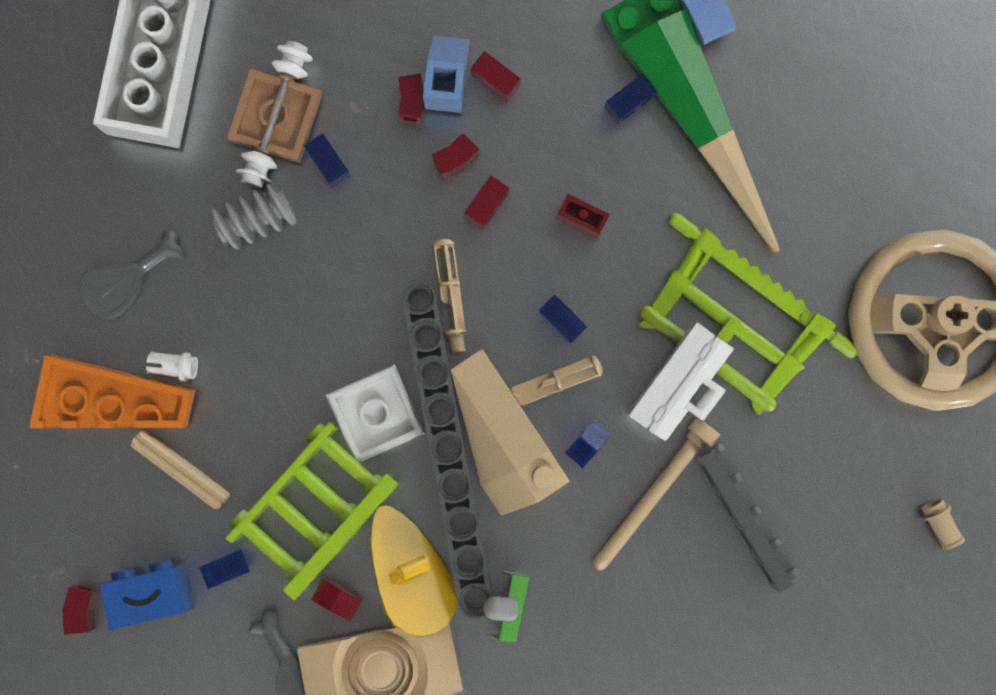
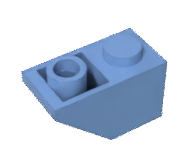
M433 36L427 58L423 91L425 109L462 113L470 39Z

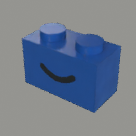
M172 559L149 564L150 571L136 574L135 568L111 573V581L99 584L108 630L174 616L193 609L194 603L185 563L173 566Z

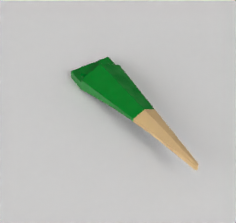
M624 0L603 11L601 17L618 49L690 138L770 250L774 253H779L776 238L687 10L683 9L679 0Z

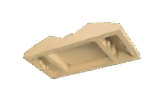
M450 622L437 633L423 637L408 635L395 626L297 647L305 695H451L463 691Z

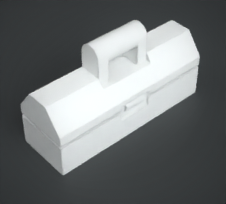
M694 321L628 411L629 416L665 441L688 411L704 421L726 391L714 382L712 378L734 348ZM703 383L709 388L697 405H694L689 400Z

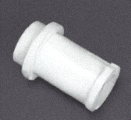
M151 351L147 357L146 363H155L153 366H146L148 375L177 377L181 382H187L188 379H195L198 372L197 357H192L188 352H184L181 356Z

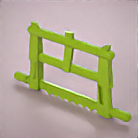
M672 213L669 216V224L688 239H693L694 242L677 270L671 268L670 277L652 307L644 306L641 308L640 315L644 320L639 326L645 329L656 328L674 343L678 344L686 332L665 316L682 295L724 326L716 335L722 341L728 344L732 337L736 335L776 365L760 388L726 362L723 363L716 374L752 400V408L759 416H761L763 410L770 412L776 408L774 398L799 371L805 369L802 363L825 338L829 344L845 356L853 358L857 355L853 342L838 331L835 332L836 325L819 313L813 314L806 308L803 299L795 300L791 290L784 292L780 282L773 284L769 274L761 275L758 265L750 267L747 257L739 259L735 249L727 250L721 245L722 241L704 227L699 231L696 225L681 214ZM710 257L804 326L785 353L691 284Z

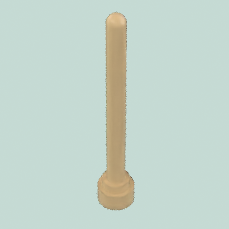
M695 417L687 428L689 432L685 437L688 440L594 558L593 565L596 569L603 570L610 564L699 449L704 451L707 445L712 447L720 436L716 430L698 417Z

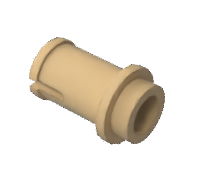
M940 498L922 506V519L929 522L942 550L955 548L965 541L964 536L961 535L950 514L952 509L950 504L945 503Z

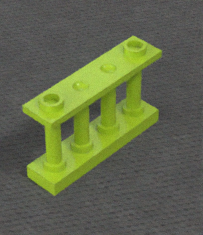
M331 422L326 426L320 423L306 438V441L309 443L308 447L249 512L243 509L231 521L229 527L232 531L225 538L230 543H234L245 535L286 572L285 578L290 583L283 591L293 600L302 595L401 483L391 473H386L383 478L378 474L374 476L331 438L339 429L335 423ZM320 449L364 487L362 491L367 496L358 506L345 502L306 467ZM295 477L339 516L336 520L341 525L332 535L327 531L323 534L280 495ZM269 506L313 545L311 549L315 554L306 564L302 560L297 562L255 524Z

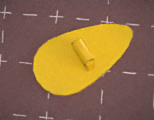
M384 505L379 507L374 513L371 525L370 548L377 590L385 614L391 623L405 634L418 637L435 634L449 624L456 612L457 595L454 581L433 546L411 520L391 506Z

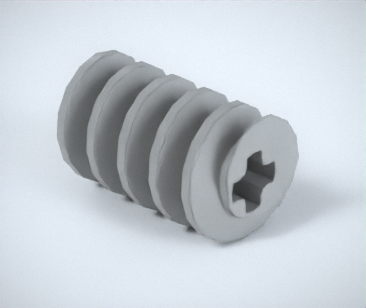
M267 184L266 197L264 198L256 190H253V202L250 204L242 196H239V209L236 210L228 201L225 202V215L221 216L214 207L210 209L214 227L226 249H228V243L234 249H240L242 247L241 236L248 243H254L256 240L255 230L262 237H268L269 224L276 231H282V218L290 225H296V216L281 184L280 191L278 192L270 184Z

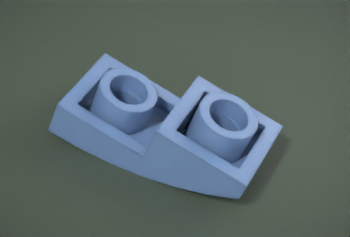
M679 0L683 8L687 10L694 31L703 45L736 30V23L725 0Z

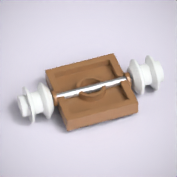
M287 41L286 45L277 46V50L283 55L281 60L272 61V65L280 74L279 77L250 68L227 136L230 142L255 149V151L241 154V157L247 163L244 169H236V173L242 176V183L262 189L263 184H272V181L266 175L269 169H277L276 163L269 157L270 154L294 162H301L323 95L319 89L294 82L308 76V73L302 67L305 62H312L313 58L307 53V47L293 41Z

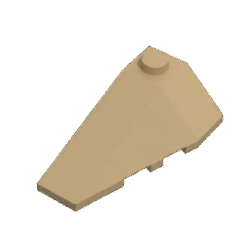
M482 348L450 369L479 483L500 515L536 504L570 482Z

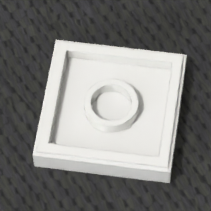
M395 364L326 395L350 452L359 463L425 434V430Z

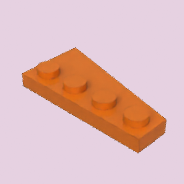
M48 354L44 355L29 428H184L188 426L196 390Z

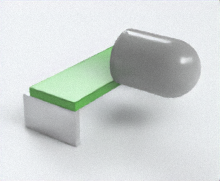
M500 571L501 574L510 576L506 597L492 596L484 603L483 610L485 615L491 620L501 621L498 635L487 634V637L497 641L517 642L530 576L516 572Z

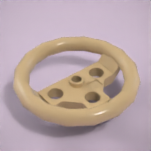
M945 229L910 233L877 251L856 279L848 311L851 339L857 351V356L871 380L901 402L934 411L971 407L996 392V358L986 372L961 385L967 374V356L985 340L996 341V301L967 299L958 295L946 298L903 294H876L879 286L894 267L915 255L944 252L968 259L987 273L996 286V251L979 238ZM904 305H910L916 310L917 320L914 325H908L901 319L900 313ZM980 310L987 311L992 317V326L988 331L983 330L977 324V314ZM875 334H904L923 354V374L918 383L910 381L889 365L875 341ZM941 345L948 346L953 352V361L948 366L941 364L937 358V351Z

